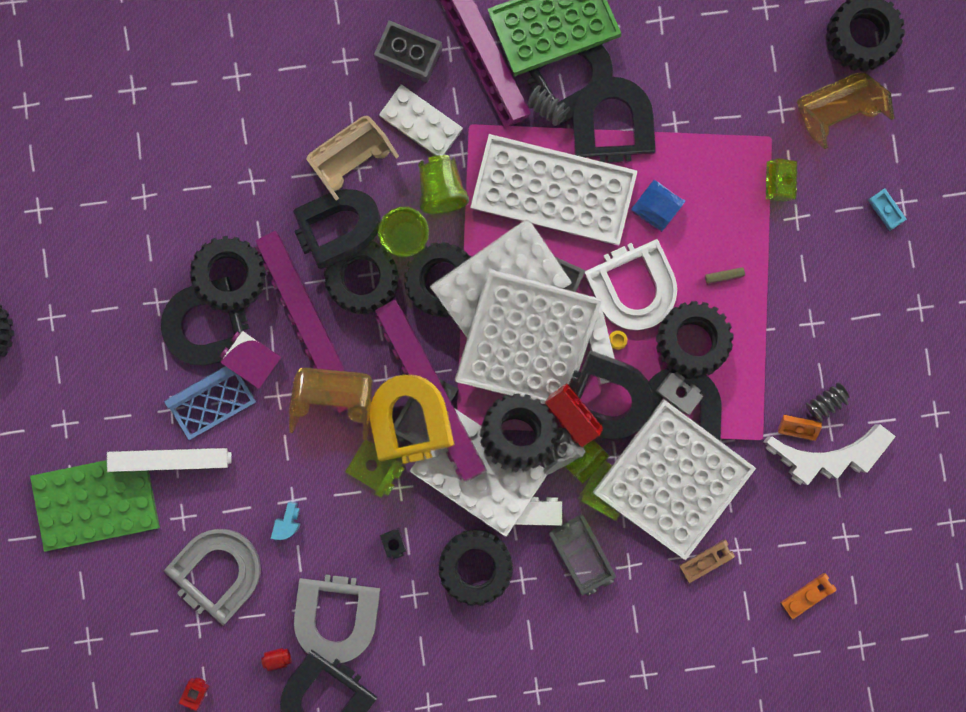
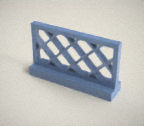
M224 366L164 402L170 408L188 440L254 404L256 400L243 378ZM236 375L239 381L237 388L226 386L228 378ZM218 386L223 388L221 398L210 395L212 387ZM225 389L236 391L234 401L223 399ZM238 393L247 394L250 401L245 404L236 402ZM196 396L206 397L204 407L193 405ZM209 398L220 401L217 411L206 408ZM222 402L233 404L231 412L228 414L219 412ZM180 405L188 406L187 417L179 415L175 408ZM192 408L203 410L201 420L189 418ZM205 411L216 414L214 422L208 423L203 421ZM188 421L199 423L198 431L191 434L187 428Z

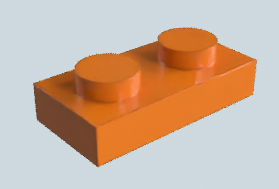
M783 415L778 427V433L816 441L821 431L822 423Z

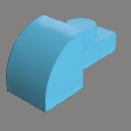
M288 502L284 519L278 518L275 520L271 539H287L298 531L301 524L293 522L294 519L297 520L300 508H297L298 503Z

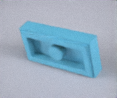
M885 188L868 199L889 231L907 220Z

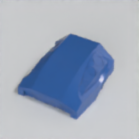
M653 180L631 211L662 232L686 200L681 199L662 184Z

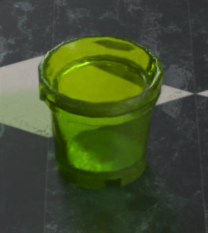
M437 155L429 157V163L424 164L423 160L419 162L421 185L419 202L422 212L442 214L458 210L469 203L467 191L463 189L455 157L450 160V155Z
M398 207L390 210L383 216L379 224L378 236L381 245L387 252L397 257H410L425 248L429 238V227L426 219L419 211L411 207Z

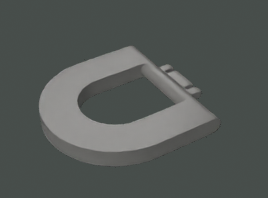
M213 529L201 533L192 539L167 566L164 572L182 588L177 593L180 597L185 592L187 593L183 599L193 609L200 605V608L197 610L199 614L206 610L224 626L255 591L260 579L261 564L255 547L245 536L229 529ZM224 550L232 554L237 560L239 574L235 583L214 605L186 577L209 552Z
M327 574L325 575V581L300 578L294 616V629L301 647L307 653L311 649L330 663H333L336 658L340 660V663H344L359 656L368 647L375 632L380 588L356 585L357 578H351V584H348L349 577L333 575L332 582L330 581L331 575ZM319 590L359 595L355 627L348 638L337 642L329 641L318 632L315 621Z

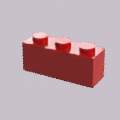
M567 383L548 396L545 403L550 408L549 411L555 414L559 419L560 425L568 430L575 443L583 447L600 436L603 427Z

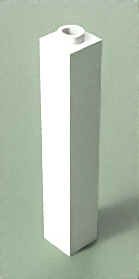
M228 448L107 452V472L228 468V464L232 463L231 452H228Z

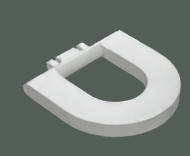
M658 239L635 249L633 244L630 243L627 245L629 251L626 250L625 246L610 252L613 259L610 258L609 254L604 255L606 262L584 273L594 297L602 300L601 307L605 317L621 328L627 330L651 328L662 322L673 309L677 297L676 278ZM642 256L654 281L656 294L653 302L648 307L634 310L621 303L607 272Z

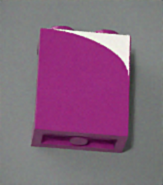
M243 330L241 333L236 332L231 339V342H233L229 349L225 348L219 356L222 358L220 363L259 389L281 359V356Z

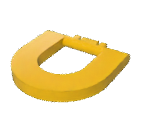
M400 375L388 379L377 389L370 406V424L377 457L380 462L402 457L403 464L409 463V461L424 460L425 457L429 459L432 458L431 451L454 445L444 399L439 390L430 381L417 375ZM403 396H410L420 403L424 412L430 441L401 448L398 447L392 418L393 407L398 399Z

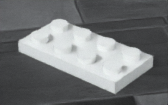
M402 84L379 114L382 119L439 159L443 158L463 130V127Z

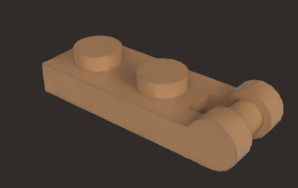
M724 539L680 564L679 567L688 583H691L733 559L735 555L733 551L729 550L728 542ZM719 550L723 553V556L720 558L716 553Z

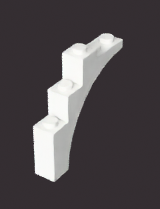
M875 424L864 436L854 443L839 450L824 453L800 451L784 445L772 436H767L763 443L767 445L766 449L774 455L776 453L782 457L781 461L789 467L793 466L789 471L793 475L791 477L793 481L799 485L802 483L808 485L820 469H822L821 473L828 479L831 477L838 479L850 463V467L857 473H860V471L867 473L896 436L881 424Z

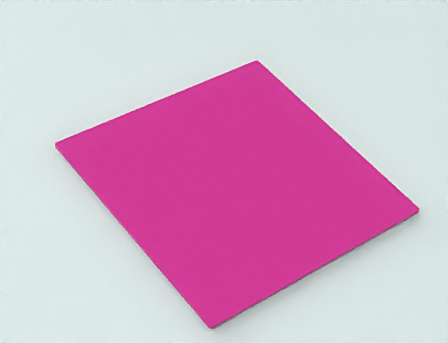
M474 124L469 126L464 251L471 257L522 223L521 221L470 209L489 134L575 155L572 128L509 126L505 128L498 125ZM594 129L595 147L634 145L633 131ZM655 132V153L631 155V162H626V158L623 156V162L608 163L637 170L619 246L537 225L533 226L555 257L585 271L606 262L604 258L606 254H609L610 258L613 259L610 252L623 246L629 251L627 245L630 243L633 244L635 249L658 239L676 278L677 297L673 308H678L680 304L685 302L687 305L691 301H697L698 305L705 302L708 303V307L711 309L713 306L718 308L717 313L720 315L724 313L727 317L725 322H730L732 326L730 333L734 334V339L731 342L733 348L729 353L730 356L719 369L708 376L716 385L721 397V439L762 440L764 427L772 139L768 136ZM597 156V157H584V158H588V159L600 161V156ZM653 180L662 184L681 199L686 200L662 232L631 211ZM642 256L607 272L619 300L626 307L639 310L648 307L653 302L656 288ZM744 268L745 277L706 283L705 274ZM583 275L576 293L594 297L585 275ZM604 315L608 335L614 331H622L627 336V344L623 349L615 350L612 348L616 360L635 367L648 381L655 374L667 368L668 364L661 361V353L657 352L656 348L658 345L656 335L662 322L645 330H627L613 324ZM684 325L677 333V341L680 347L692 356H704L712 347L708 332L698 325ZM461 329L459 364L467 342V337ZM589 344L587 345L579 372L582 371L586 358L589 354ZM590 375L580 399L588 409L606 416L622 415L632 404L631 396L624 387L612 382L599 385L597 377ZM458 382L457 410L482 426L489 407H492L496 400H502L503 396L507 394ZM678 387L676 390V395L679 398L685 395V390L682 387ZM700 404L696 405L690 415H686L698 425ZM553 413L555 417L553 423L557 424V428H563L559 423V419ZM517 419L508 420L501 425V430L534 431L529 424Z

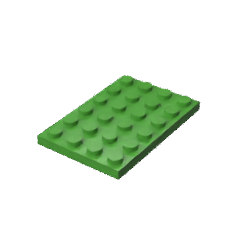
M510 0L488 9V14L514 76L621 37V31L607 0Z
M107 460L30 476L44 552L160 528L149 470L107 472Z

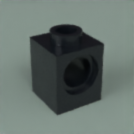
M400 528L380 535L387 558L392 556L393 559L404 556L403 552L407 548ZM392 539L399 542V548L396 550L389 547V541Z

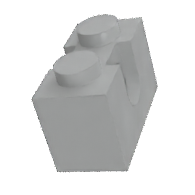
M669 373L655 392L684 414L690 415L703 397L700 394L701 390L693 384L688 386L684 383L685 378L679 373ZM678 387H682L685 390V395L682 398L676 395Z

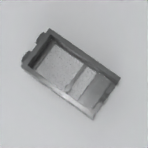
M439 378L452 403L459 389ZM409 397L394 424L396 437L402 442L404 439L411 442L410 445L428 442L430 439L422 406L416 399Z
M583 514L548 532L582 596L584 594L589 596L597 591V587L601 585L606 587L614 582L613 579L616 578V575Z

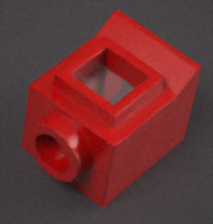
M191 678L187 683L179 704L197 711L210 685L205 684L206 681L201 678Z

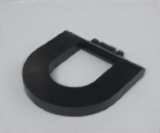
M602 44L576 53L584 57L592 68V79L588 85L602 78L613 77L612 61L608 51ZM544 65L529 71L532 78L528 79L527 83L529 85L535 83L531 87L532 91L538 85L541 86L540 93L546 89L547 93L545 96L547 97L553 93L539 71L547 66ZM588 85L558 102L557 105H560L562 102L565 103L564 109L570 106L568 115L560 125L573 119L576 101Z
M606 77L594 81L582 91L573 110L575 155L580 157L600 156V162L604 163L605 157H607L608 163L623 162V156H625L626 162H631V155L655 153L653 108L647 94L641 87L625 78ZM607 99H617L629 107L632 113L634 145L595 147L593 115L599 103Z
M353 189L334 191L339 197L337 201L331 193H328L294 209L293 213L300 226L294 232L304 254L311 252L319 269H324L360 252L378 234L381 225V215L375 201L368 194ZM341 211H352L359 215L357 225L349 233L321 246L318 245L311 230V224Z
M229 277L211 281L213 286L220 291H232ZM190 286L176 293L167 303L161 318L163 340L171 353L186 363L201 366L219 363L222 360L219 356L225 348L229 349L233 344L231 339L233 337L205 345H196L189 341L184 334L183 321L187 313L195 307L205 305L196 296L193 287ZM244 308L239 309L238 312L228 311L234 335L236 332L241 333L242 330L250 329L248 324L242 325L243 322H247Z
M589 351L582 371L574 370L573 377H571L568 385L579 399L582 397L590 375L624 387L632 399L630 408L624 414L606 416L590 409L588 410L603 427L598 437L619 439L636 433L648 421L652 412L653 393L648 380L638 369L627 363L594 351Z
M666 368L655 374L648 381L653 393L651 414L663 398L655 391L669 373L675 374L676 370L671 369L670 371ZM682 374L685 378L684 383L688 386L691 384L695 385L701 390L700 394L703 396L699 401V426L720 441L722 404L716 385L707 375L703 378L694 376L690 379Z
M311 649L287 681L281 695L280 711L304 712L302 697L322 670L355 692L341 712H368L378 697L358 683L361 679L359 674L352 678L355 674L354 670L344 663L337 667L340 660L336 658L333 663H330Z

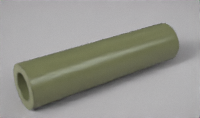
M743 267L705 274L707 284L745 277Z

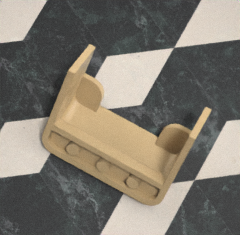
M363 116L313 150L307 156V161L337 201L339 197L334 191L339 190L343 186L344 179L342 176L372 155L375 158H384L391 152L396 159L399 155L377 124L369 116Z

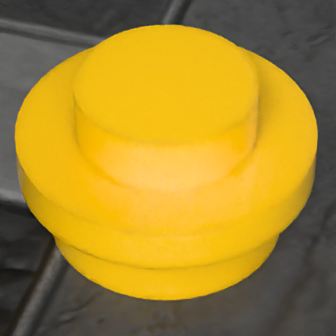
M614 331L609 335L613 349L620 350L626 346L627 336L624 332Z

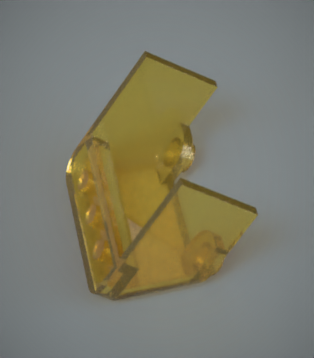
M866 73L853 74L802 96L797 100L798 110L810 136L824 149L828 148L826 136L830 133L828 126L853 115L862 113L867 117H875L879 113H883L890 120L895 119L891 92Z
M312 368L299 369L294 377L289 406V433L294 432L299 417L305 416L308 413L310 404L348 407L349 418L355 422L363 423V440H367L371 428L372 378L365 373Z

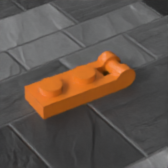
M826 573L819 575L780 602L792 620L837 590L828 581L829 577ZM820 584H822L824 587V589L821 591H819V589L817 588V586Z

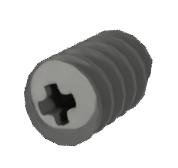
M538 85L530 95L528 107L530 109L534 108L536 113L540 112L541 117L546 116V120L552 121V124L556 126L566 118L570 111V106L564 109V102L557 105L559 98L552 101L553 94L546 97L547 90L544 89L540 93L541 86Z
M838 382L836 387L832 386L829 388V391L825 390L823 396L819 394L816 396V399L810 400V404H805L812 416L822 422L821 415L828 418L829 410L835 414V406L841 410L842 402L845 405H849L847 400L849 394L845 387Z

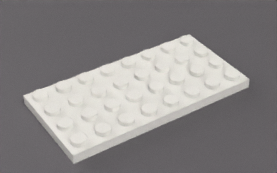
M489 134L470 209L521 222L528 218L533 225L619 246L637 170Z

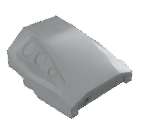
M557 428V439L547 459L543 462L545 468L543 471L547 475L567 466L577 458L583 457L585 453L584 447L573 441L571 434L566 428Z

